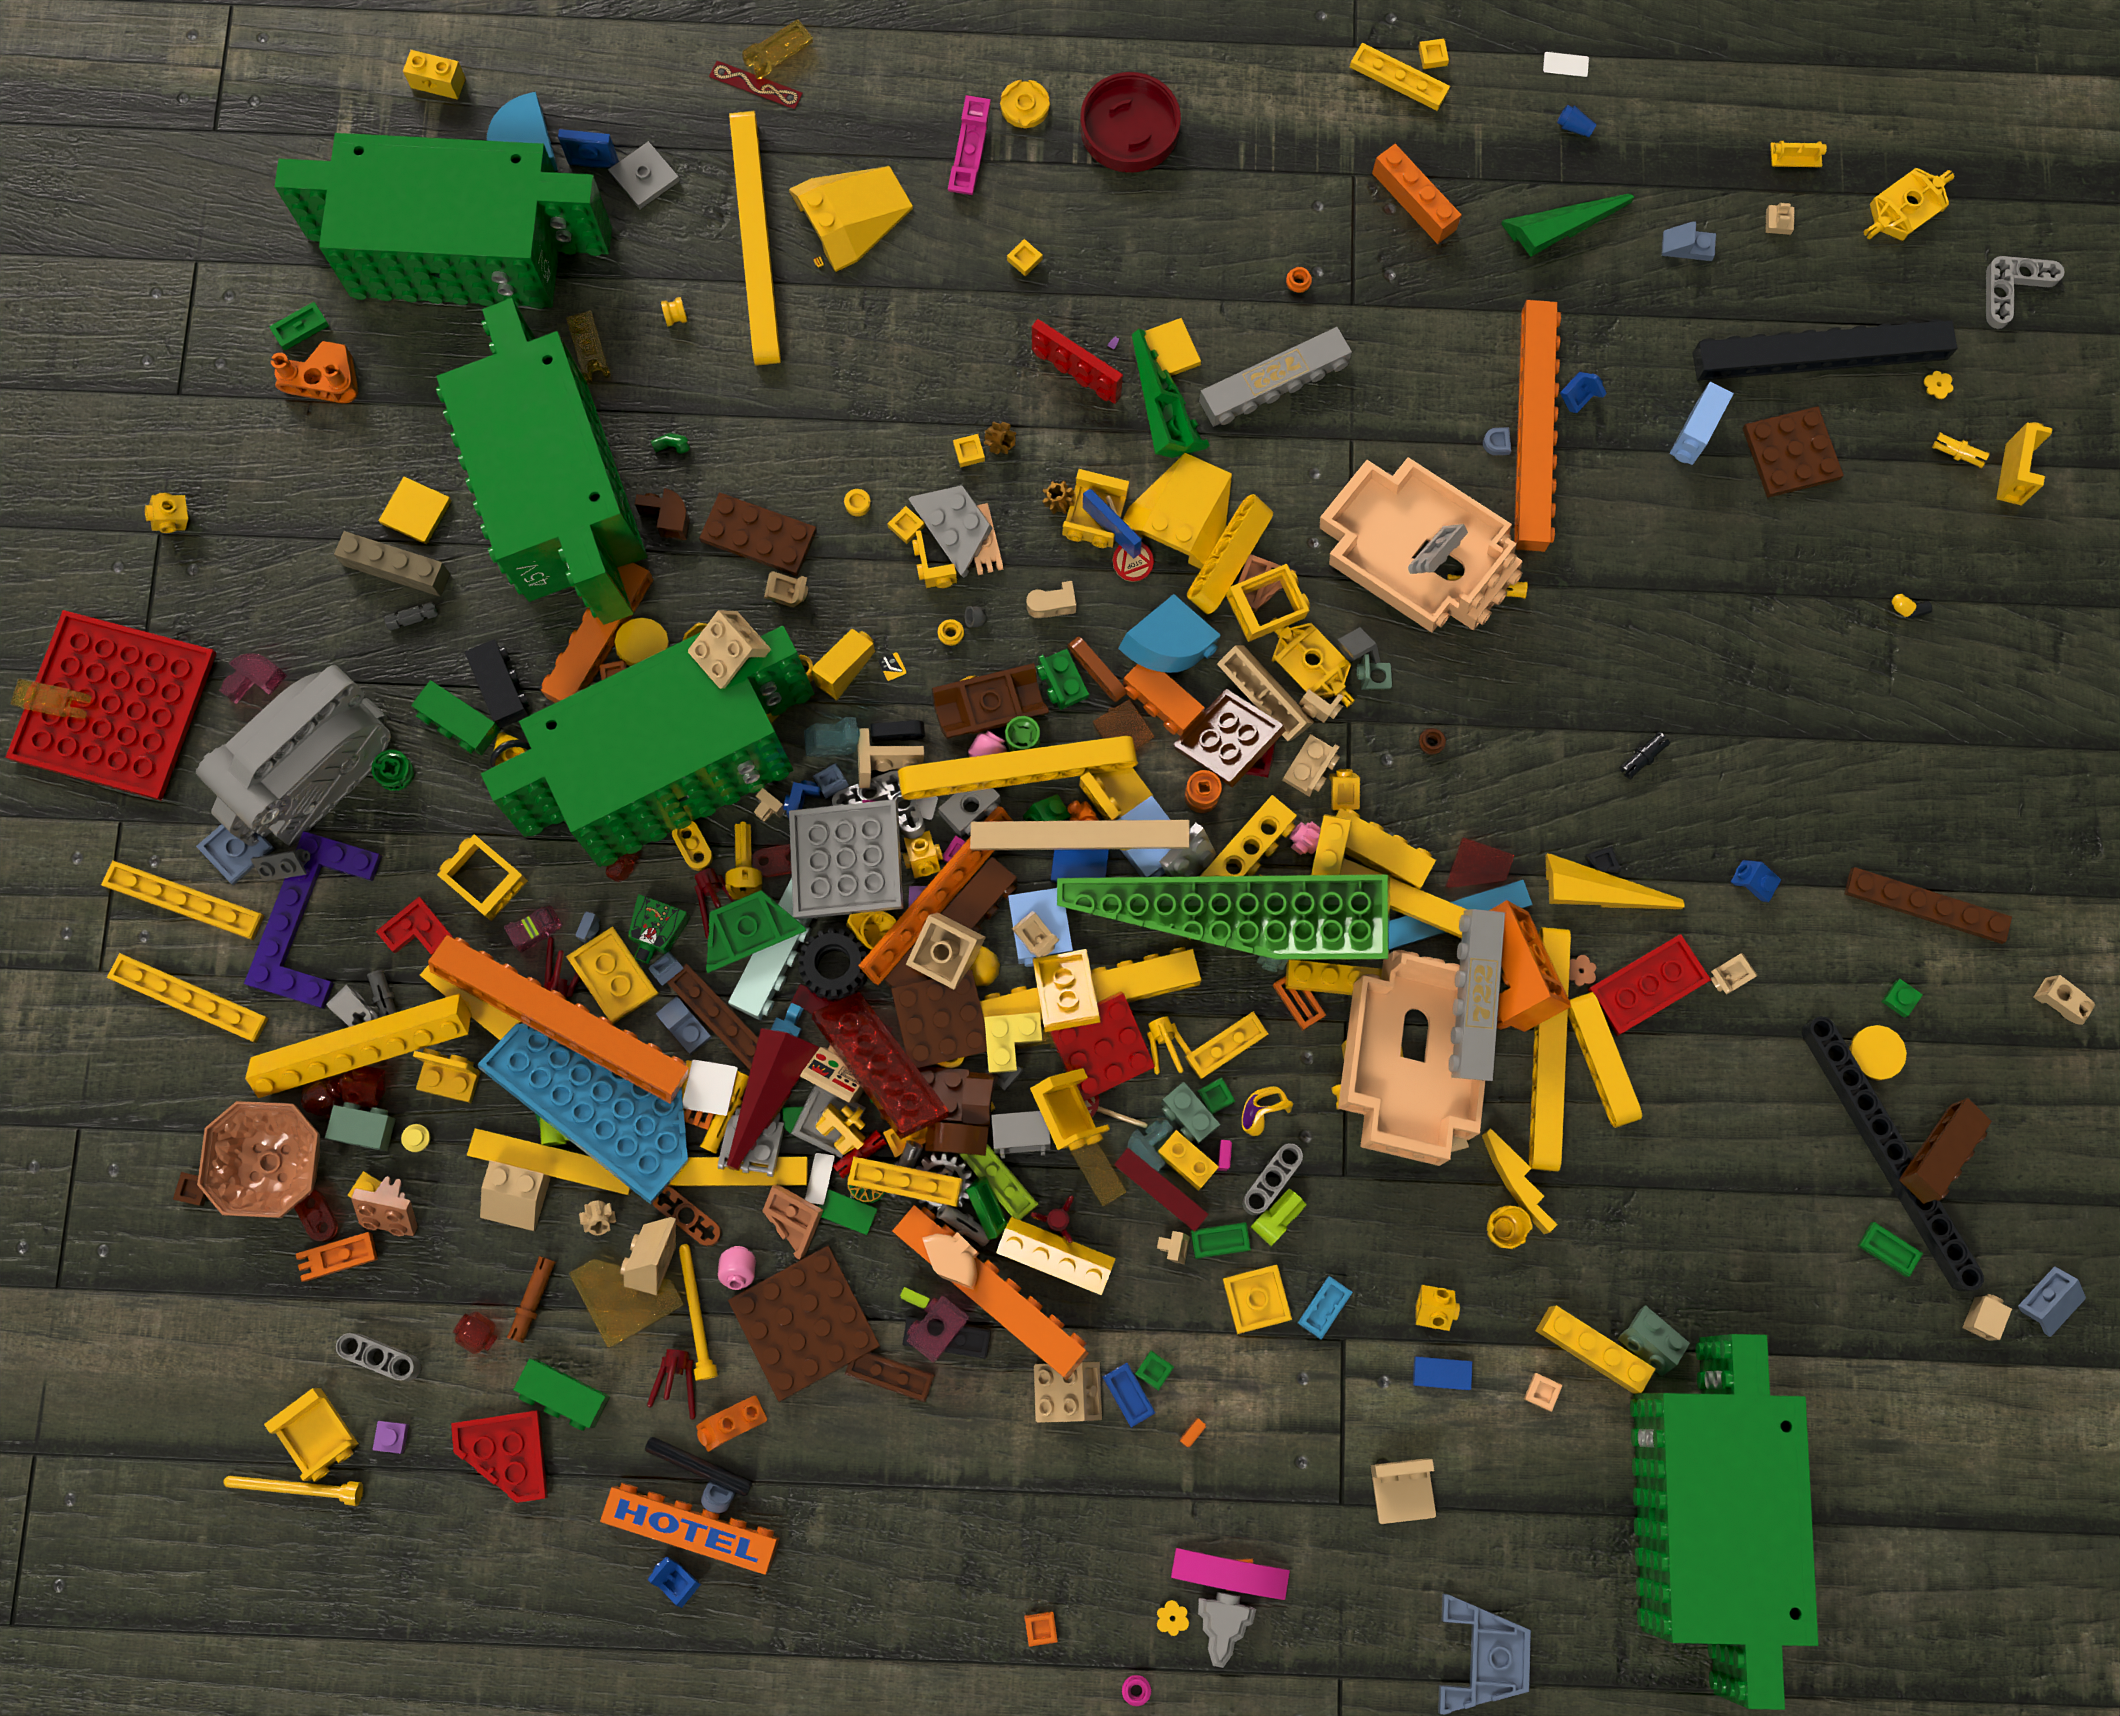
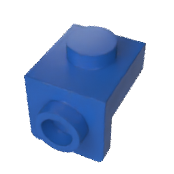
M1579 372L1560 392L1567 408L1573 413H1578L1593 396L1603 398L1607 394L1603 387V381L1599 376Z
M802 780L801 783L793 782L791 794L786 795L783 810L786 811L788 818L789 811L803 809L805 796L821 799L822 792L816 783Z
M1748 860L1741 862L1731 880L1735 886L1746 887L1763 902L1771 900L1781 881L1763 862Z
M665 1557L663 1561L659 1562L648 1578L651 1584L659 1587L680 1608L686 1604L701 1585L681 1563L669 1557Z

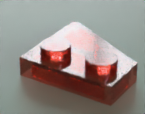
M1463 837L1445 887L1454 888L1506 881L1514 855Z

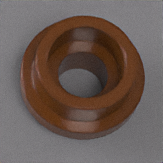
M1435 728L1424 730L1419 737L1421 750L1429 755L1440 753L1446 744L1444 734ZM1430 738L1434 739L1436 745L1430 746L1427 740Z

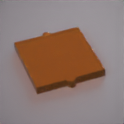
M1130 699L1114 709L1109 708L1107 713L1093 721L1094 726L1103 739L1120 736L1133 737L1136 752L1139 750V747L1155 737Z

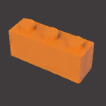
M1137 664L1124 677L1123 686L1126 689L1127 695L1133 700L1138 699L1141 701L1146 712L1152 717L1158 716L1164 722V727L1173 735L1177 733L1181 737L1204 712L1205 707L1165 672L1154 671Z

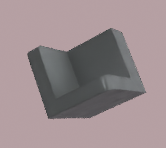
M1360 627L1337 639L1341 654L1349 662L1356 660L1364 654H1369V658L1375 664L1380 662L1377 644Z

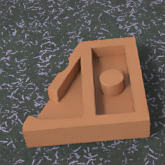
M1250 554L1238 583L1281 565ZM1279 580L1245 594L1252 611L1256 612L1283 587Z
M774 1185L770 1190L763 1213L770 1222L774 1223L781 1238H786L795 1250L794 1256L799 1260L804 1258L824 1210L780 1185Z

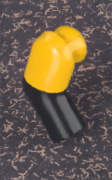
M1897 594L1892 599L1894 609L1907 619L1932 612L1930 601L1916 604L1903 594Z

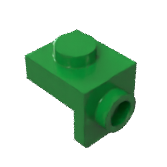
M1058 794L1034 803L1023 815L1025 821H1068L1071 817Z

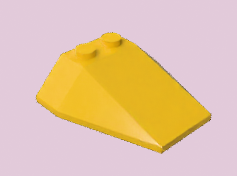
M890 166L811 178L789 189L800 211L804 210L822 241L824 253L835 272L858 262L913 209V205Z
M1184 453L1129 506L1122 520L1141 539L1145 535L1189 555L1188 564L1202 569L1226 528L1232 473Z

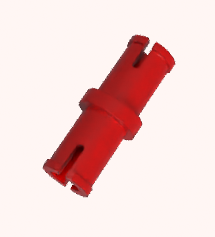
M877 1130L863 1141L864 1144L858 1150L854 1147L849 1153L833 1164V1167L836 1171H839V1175L843 1179L850 1173L853 1157L868 1159L887 1144L883 1137L880 1138L881 1134Z

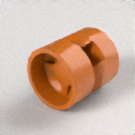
M1200 770L1191 775L1185 790L1187 806L1197 813H1206L1213 810L1219 801L1222 790L1220 778L1209 770Z

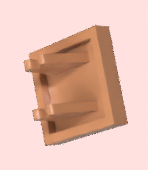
M385 1177L375 1192L355 1188L351 1200L360 1225L368 1230L381 1229L389 1231L396 1236L409 1235L414 1237L418 1226L411 1201L405 1199L403 1192L400 1193L402 1185L400 1179H396L394 1184L390 1185V1177Z

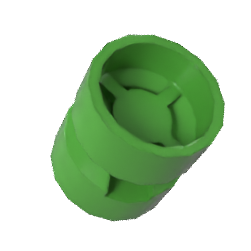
M1017 716L1007 724L1005 738L1008 752L1039 748L1040 729L1036 721L1027 716Z

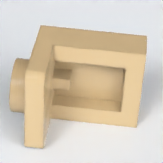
M772 571L768 576L764 598L795 607L806 599L808 593V586H806L807 577L801 576L795 579Z
M1309 689L1299 705L1306 715L1311 718L1316 717L1325 723L1329 716L1334 719L1343 706L1339 703L1344 696L1339 693L1330 705Z
M1033 911L1012 928L1029 952L1038 958L1051 953L1055 948V944L1059 941L1057 936L1049 931Z
M1743 953L1711 971L1714 975L1711 978L1713 984L1719 992L1724 990L1726 994L1758 976Z

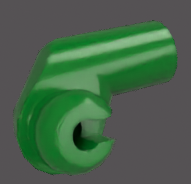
M668 433L651 440L655 452L668 447H675L677 453L683 454L690 449L687 443L688 439L683 435Z

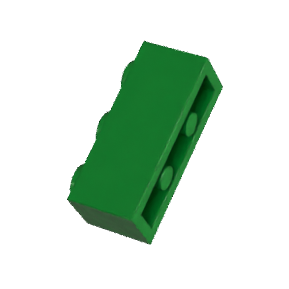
M431 680L411 705L417 712L415 716L428 726L432 722L439 727L437 731L449 740L453 736L460 741L458 745L470 754L475 751L482 756L501 731L495 722Z
M529 1358L513 1389L520 1393L518 1397L520 1400L530 1405L538 1402L546 1406L543 1410L544 1412L556 1418L563 1415L571 1419L569 1422L571 1426L582 1431L586 1427L595 1428L611 1397L533 1358Z

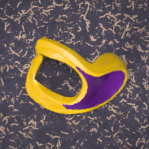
M1275 1086L1255 1091L1247 1099L1243 1109V1130L1251 1136L1261 1135L1265 1127L1264 1114L1282 1109L1290 1113L1293 1102L1289 1101L1285 1093ZM1278 1093L1281 1102L1272 1106H1259L1257 1104L1259 1099Z

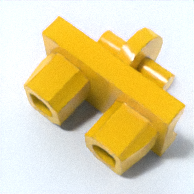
M830 1102L824 1108L822 1116L815 1126L824 1136H827L834 1128L842 1134L834 1142V1146L842 1155L848 1153L854 1147L858 1150L864 1144L863 1141L866 1138L859 1131L866 1125L859 1118L863 1113L860 1107L852 1111L845 1105L839 1111Z

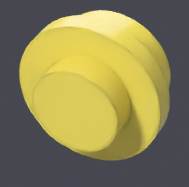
M413 1124L403 1131L401 1141L407 1150L420 1152L429 1145L430 1133L426 1127L420 1124Z

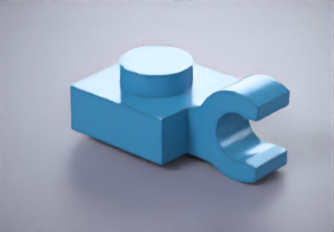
M791 1003L785 1019L781 1020L776 1017L771 1030L787 1032L799 1038L802 1029L797 1027L796 1024L804 1009Z

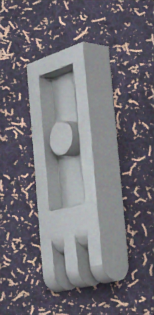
M1465 525L1443 526L1409 564V573L1434 572L1440 564L1447 560V556L1460 545V541L1467 535L1468 531Z

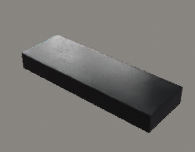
M907 1317L902 1345L986 1359L991 1330Z

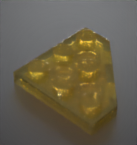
M593 1259L569 1273L608 1348L617 1345L685 1306L672 1280L663 1278L657 1295L624 1287V1275L620 1274L622 1266Z

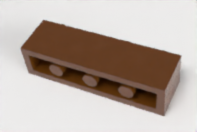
M1969 1098L1950 1105L1899 1181L1923 1204L1932 1200L1939 1201L1943 1199L1949 1192L1948 1186L1962 1173L1961 1167L1964 1162L1974 1155L1975 1151L1973 1149L1987 1136L1986 1130L1992 1121Z

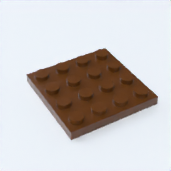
M829 1246L820 1249L728 1300L778 1402L791 1397L867 1353L881 1347Z

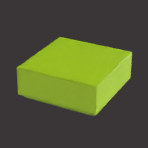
M906 1287L903 1288L900 1295L901 1299L924 1310L928 1308L931 1302L930 1298Z

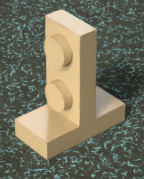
M858 728L859 788H870L871 770L885 772L888 770H899L906 766L923 764L924 746H870L869 728Z

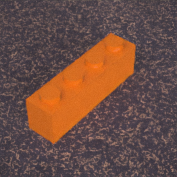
M1396 144L1376 157L1372 174L1437 244L1457 230L1462 216L1460 212Z

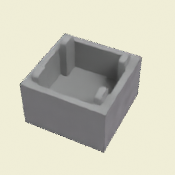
M1040 1111L991 1115L994 1151L996 1155H1001V1159H1005V1154L1041 1151V1156H1043L1046 1150H1050V1132Z

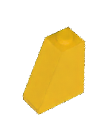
M851 629L812 667L811 671L816 686L838 700L875 653L874 644L872 643L873 639L863 631L858 633Z

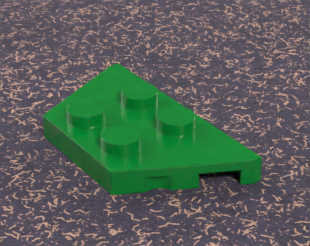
M762 890L713 910L709 915L707 973L807 930Z

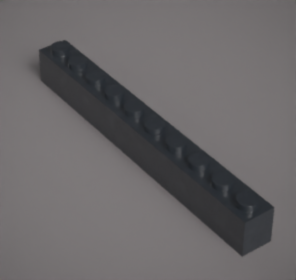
M1934 319L1926 323L1909 321L1902 325H1892L1890 323L1881 324L1877 327L1860 325L1852 329L1843 330L1836 327L1816 332V330H1806L1795 334L1781 332L1771 336L1756 334L1747 338L1732 336L1723 340L1707 338L1699 341L1692 354L1697 381L1941 361L1948 360L1958 347L1952 320L1942 321L1941 319Z

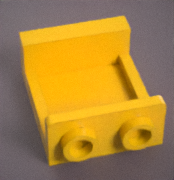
M2027 422L2006 443L1997 500L2022 506L2044 485L2045 476L2031 473L2030 466L2033 451L2052 434V428L2044 427L2041 423Z
M1079 469L1074 489L1075 495L1072 497L1075 505L1069 507L1066 521L1063 524V535L1075 542L1084 540L1092 542L1094 546L1099 548H1113L1115 534L1105 531L1083 509V493L1088 489H1092L1107 505L1106 496L1109 495L1118 516L1121 518L1128 495L1129 481Z
M1084 1068L1048 1077L1030 1088L1057 1150L1069 1147L1073 1151L1086 1145V1143L1090 1146L1103 1139L1102 1134L1110 1130L1108 1124L1095 1127L1077 1087V1084L1088 1078Z
M312 1388L264 1424L270 1434H277L303 1473L300 1475L303 1481L312 1479L314 1482L318 1481L329 1473L328 1467L336 1461L341 1463L353 1455L352 1449L359 1444L321 1388Z

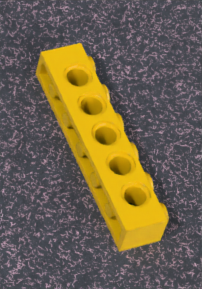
M1271 795L1200 877L1253 876L1262 866L1258 862L1265 855L1269 858L1279 845L1276 842L1283 835L1287 838L1294 830L1296 825L1293 823L1297 815ZM1271 825L1275 833L1266 835L1262 832L1261 826ZM1247 844H1252L1257 848L1258 852L1250 855L1244 851L1243 847ZM1228 864H1236L1240 868V873L1230 874L1226 870V866Z

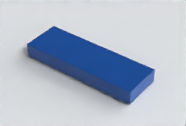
M1092 489L1084 492L1083 509L1105 531L1114 533V540L1133 559L1140 555L1142 539Z

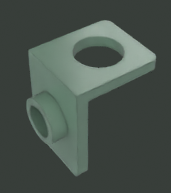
M1364 654L1361 663L1357 664V680H1361V690L1391 689V664L1369 663V654ZM1375 669H1380L1385 673L1386 678L1383 682L1376 683L1370 677L1371 672Z

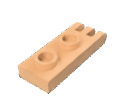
M988 503L977 505L992 526L988 538L982 543V549L978 556H974L977 574H983L981 564H986L988 573L993 572L991 562L995 561L998 571L1004 570Z

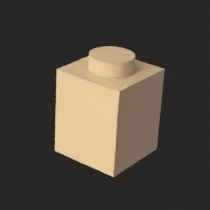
M1991 1294L1974 1297L1962 1328L1988 1341L2000 1340L2012 1308L2003 1305L2004 1301L2001 1298Z

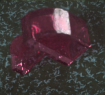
M243 654L234 658L229 663L236 671L224 680L219 691L237 704L253 684L270 696L287 675L261 655Z

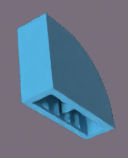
M536 92L518 96L502 106L494 115L489 125L487 141L543 143L554 171H557L558 167Z
M1173 594L1129 630L1118 649L1132 661L1145 668L1158 672H1180L1193 667L1204 657L1209 659L1217 650L1218 646L1215 644L1221 635Z

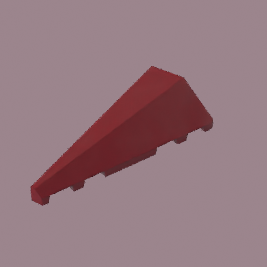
M761 1028L726 1165L730 1170H740V1164L750 1150L755 1148L757 1145L756 1140L765 1128L768 1129L792 1094L791 1089L800 1078L804 1068L819 1050L818 1046L787 1032Z

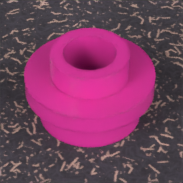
M1132 1675L1124 1681L1122 1695L1128 1704L1141 1706L1149 1700L1151 1687L1143 1676ZM1134 1685H1139L1142 1688V1692L1138 1696H1134L1131 1693V1688Z

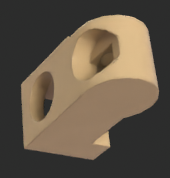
M1072 581L1062 582V589L1045 592L1036 589L1031 591L1026 601L1029 615L1034 618H1047L1076 613Z
M2061 975L2045 978L2033 997L2041 1003H2047L2060 1012L2067 1020L2079 1025L2085 1023L2095 1007V1003L2085 993Z

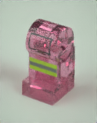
M549 905L536 910L516 923L511 922L505 925L504 929L514 947L518 951L523 952L562 927V923L553 907Z

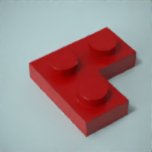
M421 897L416 898L376 931L393 953H397L417 937L427 951L433 955L446 935L454 938Z

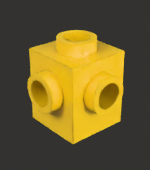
M159 493L151 496L149 505H145L146 521H151L152 531L172 533L176 530L186 529L188 514L185 495Z
M930 831L924 832L922 836L916 839L904 837L907 853L902 855L906 869L912 868L914 878L928 876L941 871L938 862L943 860L939 844H933Z
M1421 1285L1416 1302V1325L1450 1331L1452 1321L1458 1319L1460 1304L1455 1302V1291Z

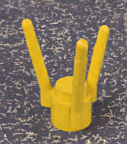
M1168 1016L1150 1022L1148 1025L1151 1032L1147 1033L1150 1041L1152 1061L1155 1066L1154 1073L1156 1075L1160 1073L1156 1041H1158V1044L1166 1043L1178 1072L1182 1073L1183 1068L1171 1040L1175 1037L1186 1055L1190 1054L1191 1050L1179 1034L1175 1023L1171 1024Z

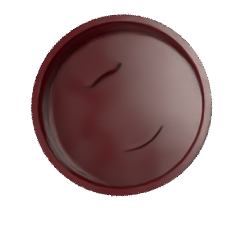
M1122 72L1108 76L1095 84L1083 101L1080 114V133L1083 144L1097 162L1112 170L1134 173L1151 169L1168 158L1177 144L1181 122L1179 104L1172 91L1164 83L1150 75L1138 72Z

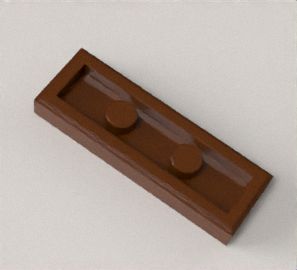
M871 1352L848 1364L845 1375L922 1402H926L935 1376L934 1374Z

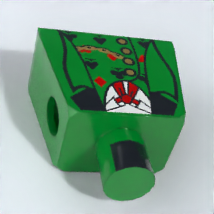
M638 894L628 934L631 941L639 944L634 958L649 964L655 950L664 954L669 952L691 918L686 911Z

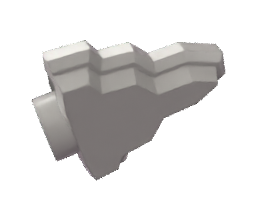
M1217 1592L1216 1599L1199 1598L1198 1615L1203 1618V1631L1209 1636L1208 1652L1213 1666L1223 1668L1233 1655L1235 1642L1244 1637L1246 1626L1253 1624L1256 1608L1240 1604L1241 1596Z

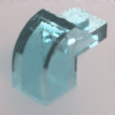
M845 717L836 724L815 723L804 730L806 756L832 757L856 752V745L860 736L856 718Z
M1157 1120L1145 1130L1148 1134L1145 1137L1136 1129L1129 1139L1127 1148L1131 1149L1158 1172L1165 1166L1166 1162L1153 1146L1169 1134L1173 1127L1167 1120H1164L1161 1124Z

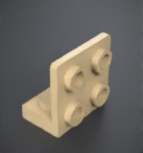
M718 610L688 649V653L719 688H726L749 657H766L771 648L738 611Z
M1082 1362L1068 1380L1063 1378L1048 1364L1034 1365L1036 1422L1102 1420L1100 1362Z
M1425 1458L1370 1465L1378 1522L1380 1524L1436 1517L1430 1471H1434L1433 1459Z

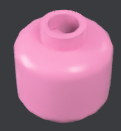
M987 731L986 734L979 733L970 746L968 755L969 757L1005 753L1007 752V748L1004 745L1006 741L990 731Z
M734 1246L724 1251L719 1258V1281L732 1290H739L750 1285L755 1277V1256L742 1246Z

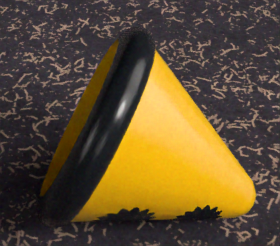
M500 732L497 735L495 747L490 758L491 768L531 749L530 744L505 732Z

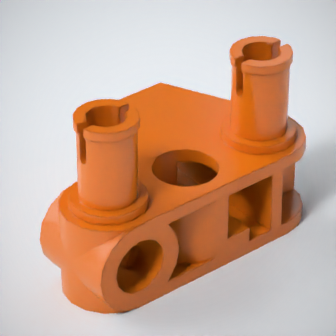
M322 341L305 362L288 360L287 356L283 353H276L272 356L274 361L271 360V364L275 368V377L277 379L275 386L282 392L338 403L352 402L358 395L353 356L343 344Z

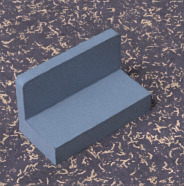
M2054 1266L2018 1306L2022 1313L2039 1322L2044 1334L2051 1337L2080 1306L2086 1296L2078 1279Z

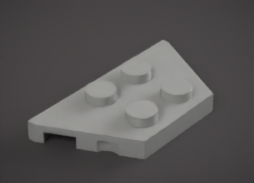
M963 486L911 496L909 501L950 561L955 565L959 574L963 578L966 577L969 573L967 569L974 556H978L982 549L983 541L988 538L992 530L988 520Z

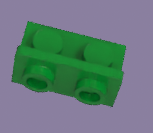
M1067 649L1046 658L1044 655L1038 657L1036 671L1041 681L1046 680L1049 686L1047 694L1052 704L1057 703L1059 709L1062 710L1089 698V693Z

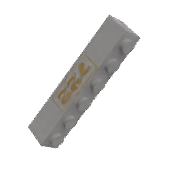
M1335 327L1201 390L1199 402L1213 427L1219 424L1226 425L1234 420L1236 416L1242 413L1249 414L1265 402L1267 404L1275 402L1284 393H1294L1302 388L1304 384L1310 381L1317 382L1333 370L1335 372L1341 371L1348 365L1352 351L1338 327Z
M1470 909L1464 910V914L1460 917L1459 930L1462 932V941L1457 948V958L1460 959V967L1455 975V986L1458 987L1457 999L1453 1003V1014L1456 1015L1455 1027L1451 1030V1042L1454 1044L1453 1055L1449 1058V1071L1452 1072L1451 1078L1493 1081L1505 912Z

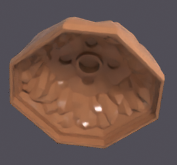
M236 1101L205 1127L197 1185L224 1216L282 1218L298 1203H301L314 1189L320 1158V1134L295 1104Z

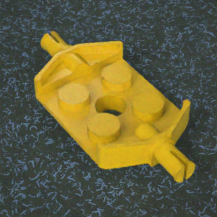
M1915 168L1877 195L1870 203L1874 224L1864 230V235L1867 236V239H1871L1879 232H1883L1903 241L1911 232L1937 213L1943 212L1949 205L1944 186L1954 179V174H1950L1952 171L1947 170L1938 177ZM1907 196L1915 197L1918 204L1909 203Z
M1312 623L1292 628L1283 627L1274 631L1278 635L1279 641L1272 661L1276 660L1305 692L1310 689L1322 699L1333 696L1337 697L1340 693L1344 696L1341 702L1347 708L1355 702V699L1345 690L1346 686L1344 685L1351 667L1350 662ZM1315 654L1319 657L1320 662L1317 665H1309L1305 660V656Z

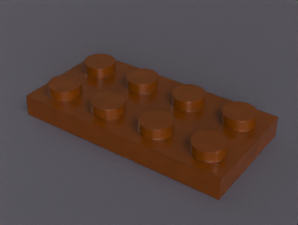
M719 492L699 539L705 544L798 576L817 529L810 524Z

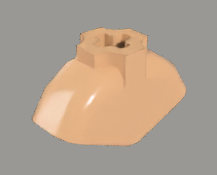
M958 1232L953 1237L942 1234L922 1237L933 1270L943 1279L974 1289L977 1278L974 1258L979 1253Z

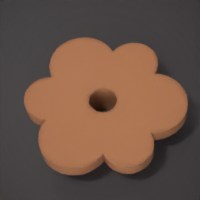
M1585 955L1578 956L1576 960L1571 959L1569 964V980L1574 981L1577 986H1582L1584 983L1592 984L1596 979L1594 973L1596 965L1590 963L1589 958Z

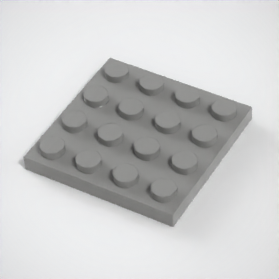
M896 799L789 811L793 917L795 919L904 909L899 814Z

